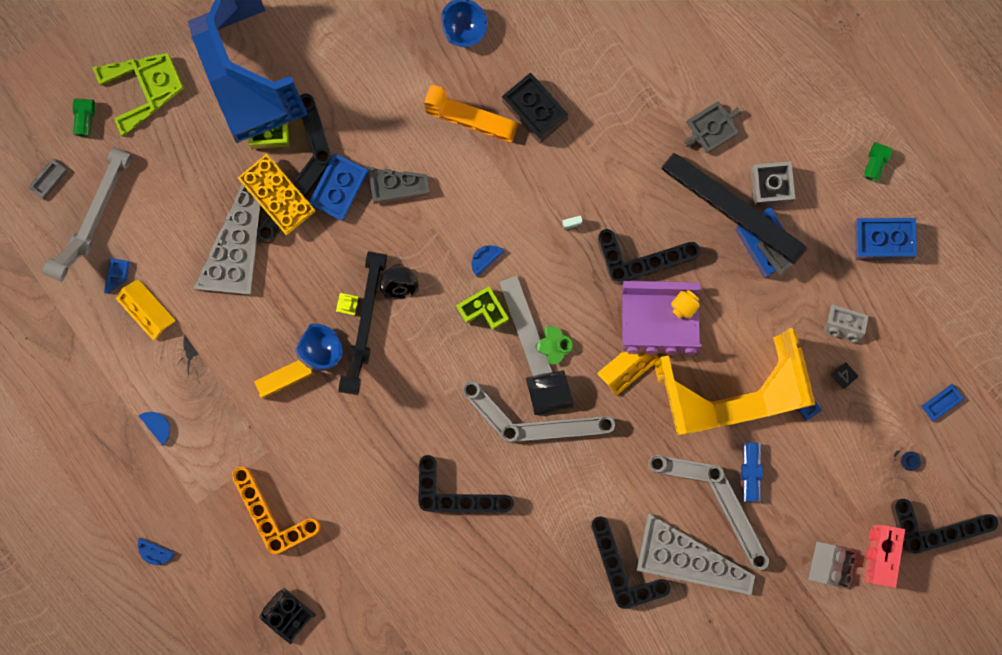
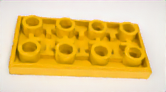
M267 153L238 177L240 182L286 235L290 234L316 212Z

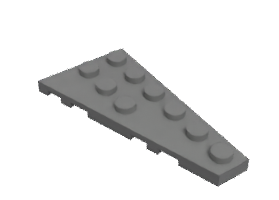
M243 184L215 240L206 264L201 270L199 279L194 285V290L251 295L261 205Z
M648 513L637 571L739 593L752 594L755 575Z

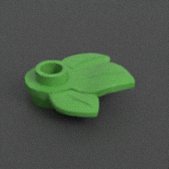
M546 326L544 327L546 338L538 341L535 348L540 353L548 355V364H557L562 361L564 355L571 352L573 343L569 337L563 336L559 328ZM561 342L565 344L564 349L560 347Z

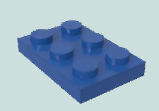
M334 153L309 203L311 206L344 221L369 171Z

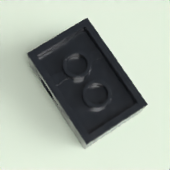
M531 72L502 96L503 104L539 144L568 121V113Z

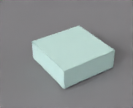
M581 216L562 220L563 230L582 225Z

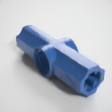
M743 443V463L741 466L743 501H761V481L763 478L761 443Z

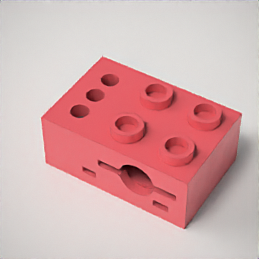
M874 525V528H871L869 540L872 541L871 547H868L866 552L868 566L865 583L896 588L905 529L884 525Z

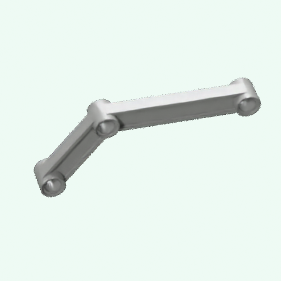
M116 147L111 149L107 158V162L110 164L78 234L74 233L68 246L54 260L51 258L47 260L43 268L44 275L62 282L68 273V269L81 255L87 256L93 246L91 237L122 169L126 170L130 165L132 154Z
M469 381L463 386L464 396L506 442L609 434L615 428V422L609 416L513 424L476 382ZM473 385L477 388V392L475 395L470 396L466 393V388ZM603 420H608L611 423L610 430L606 431L601 428ZM508 428L514 429L516 433L512 439H508L504 435L505 430Z
M655 455L649 459L648 468L651 472L708 482L750 566L756 570L767 568L769 559L721 467ZM654 459H659L662 462V467L659 470L654 469L652 466ZM712 469H716L719 472V477L716 480L711 479L709 475ZM760 555L764 562L758 567L755 565L754 559Z

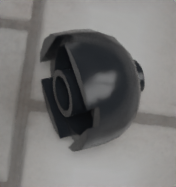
M397 264L383 273L380 290L381 294L385 293L386 298L405 299L404 295L411 294L412 297L418 293L419 283L413 270Z

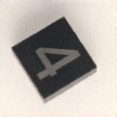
M847 362L831 374L843 389L859 377Z

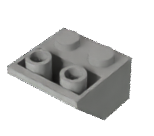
M816 541L808 580L849 589L852 582L854 565L857 560V551Z

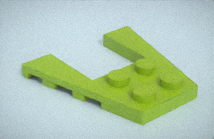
M168 53L92 67L101 86L135 71L148 103L114 118L121 136L128 134L184 89Z

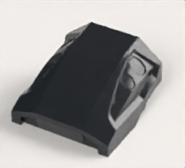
M564 370L525 378L534 415L573 408V401Z
M283 588L266 604L259 618L291 645L296 635L316 614L286 588Z

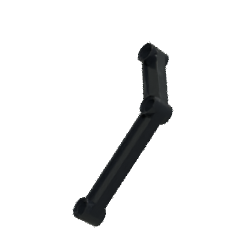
M307 93L300 95L302 102L310 100L312 103L308 108H305L308 115L303 116L302 120L313 156L293 182V185L304 197L307 196L324 173L332 158L314 98ZM326 153L328 158L326 161H319V155ZM268 215L262 225L258 227L257 235L262 242L272 243L281 231V228ZM264 230H271L270 237H262V232Z
M367 252L365 268H369L356 345H351L348 358L350 365L347 375H341L338 389L340 393L359 395L361 385L359 375L362 365H368L370 348L366 346L380 270H385L387 254Z

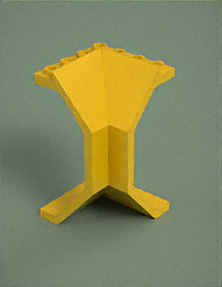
M789 328L780 335L773 337L778 363L760 390L722 400L708 401L676 382L669 355L660 357L654 366L658 383L666 386L677 436L815 405L802 347L797 348L796 344L799 343L797 333L793 332V328Z

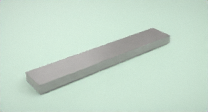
M514 276L500 281L501 290L532 375L551 373L552 370L547 362L546 355L540 353L535 348L537 342L540 341V337L518 277Z

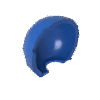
M453 0L449 2L441 12L442 29L447 41L459 47H470L477 44L484 37L487 30V16L483 8L471 0Z
M310 324L295 348L300 362L307 368L315 371L328 370L334 367L341 360L343 354L342 345L337 337V333L330 327L322 324Z

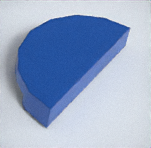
M492 245L483 246L478 249L473 255L471 263L475 276L477 277L504 253V250Z
M144 412L139 415L140 419L160 444L164 446L170 434V425L167 419L156 412Z
M139 538L137 545L142 559L149 564H165L175 555L174 552Z

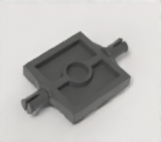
M718 101L690 118L686 123L692 131V136L683 140L684 144H686L685 146L688 148L697 142L707 154L738 135L739 132L734 126L733 119L742 114L741 110L737 107L728 113Z

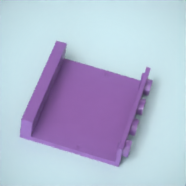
M623 281L622 352H628V354L632 355L638 353H646L648 355L666 353V355L670 356L676 354H685L687 356L700 354L702 344H700L699 308L690 319L684 317L679 319L672 313L674 309L671 306L672 301L681 291L687 292L689 290L699 298L700 283Z

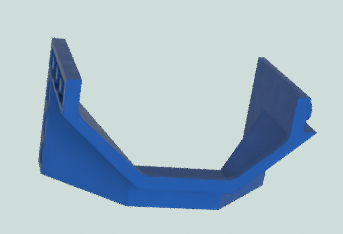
M215 0L209 13L188 21L191 37L205 73L236 143L308 115L292 76L278 81H270L232 63L228 58L218 30L266 11L261 0Z

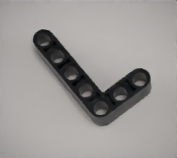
M611 229L602 230L597 239L609 278L614 284H622L623 281H631L691 262L700 254V247L696 242H687L624 263L615 233ZM608 234L611 236L612 241L604 243L601 236ZM686 248H694L696 254L689 256L686 253ZM614 252L618 259L610 261L607 254ZM675 253L678 260L675 262L670 261L668 254ZM657 259L660 263L659 267H652L650 260ZM632 265H639L642 271L634 273L631 269ZM616 270L622 271L623 278L616 279L613 276V272Z
M425 455L419 461L418 503L423 511L508 512L513 508L514 502L509 495L437 494V461L431 455ZM425 459L433 460L434 464L431 469L423 467ZM425 478L433 480V486L430 489H425L422 485ZM426 497H430L433 500V505L430 508H425L422 505V501ZM446 497L452 500V506L448 509L444 508L441 504L442 500ZM466 497L472 501V505L468 509H464L461 506V500ZM489 498L491 500L490 508L483 509L480 506L481 499ZM502 498L510 500L511 505L508 509L500 507L499 502Z
M896 499L891 505L897 528L904 529L905 521L911 523L910 531L907 532L905 530L903 548L906 552L912 554L992 532L998 527V519L994 515L982 514L920 532L913 506L909 500ZM900 502H903L906 506L903 513L898 510ZM985 518H989L991 521L989 528L984 526ZM967 523H970L973 528L969 534L965 531ZM950 528L954 531L952 539H949L946 534ZM930 534L936 537V541L932 545L928 542ZM913 539L917 542L915 550H912L909 546L910 541Z
M600 516L595 517L591 521L594 539L614 601L618 607L628 609L669 594L670 585L663 579H656L630 588L608 520ZM599 519L605 523V528L602 531H598L595 528V522ZM604 538H608L611 541V546L608 549L601 547L600 543ZM609 557H615L617 560V565L614 568L607 566V559ZM619 575L623 578V583L621 586L616 587L613 584V578ZM660 582H663L666 586V590L663 593L656 591V585ZM641 588L647 590V597L645 599H639L637 596V592ZM622 594H626L629 597V602L626 605L619 603V597Z

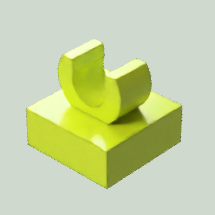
M340 293L336 312L355 316L359 297Z

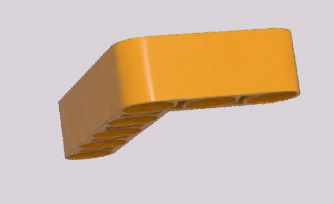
M430 85L424 101L425 112L429 115L507 142H513L519 125L513 120L447 98L446 90L436 85Z
M238 467L233 471V481L269 552L272 554L282 553L319 533L321 526L316 519H306L281 532L251 471L245 467ZM244 470L247 477L244 481H239L237 474ZM252 487L255 490V496L249 499L246 496V491ZM257 505H261L264 508V513L261 516L255 514L254 510ZM266 522L272 524L273 529L270 533H266L263 530V525ZM309 522L316 524V530L313 533L308 532L306 529V525ZM291 531H296L299 535L298 540L295 542L289 539ZM276 539L281 542V548L278 551L272 548V542Z

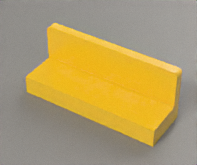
M135 280L123 287L115 298L152 340L157 339L164 329L175 322V319L140 280Z
M622 352L597 374L617 396L653 366L659 357L657 354L638 353L632 355L628 354V352Z
M298 360L254 382L260 393V398L265 399L315 375L313 369L307 368Z

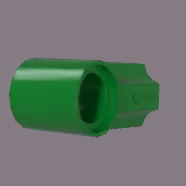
M74 98L72 107L74 115L73 135L88 137L91 135L92 116L95 114V100Z
M874 142L868 156L869 161L863 177L872 182H879L885 164L888 163L893 148Z

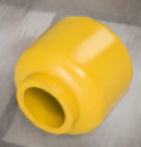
M689 290L687 292L681 291L671 303L674 309L672 313L679 319L683 317L690 319L700 307L698 302L700 299Z

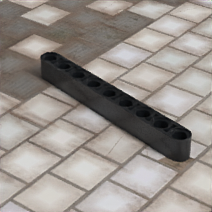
M673 153L661 167L671 178L790 263L796 264L806 252L807 247L802 242L678 154Z

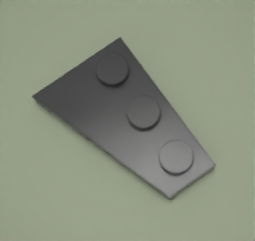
M368 166L374 204L430 195L427 174L406 171L397 172L391 169L382 170Z

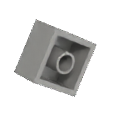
M791 161L754 164L750 168L754 206L792 203L795 200Z

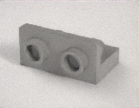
M831 305L823 333L859 344L865 335L869 316Z

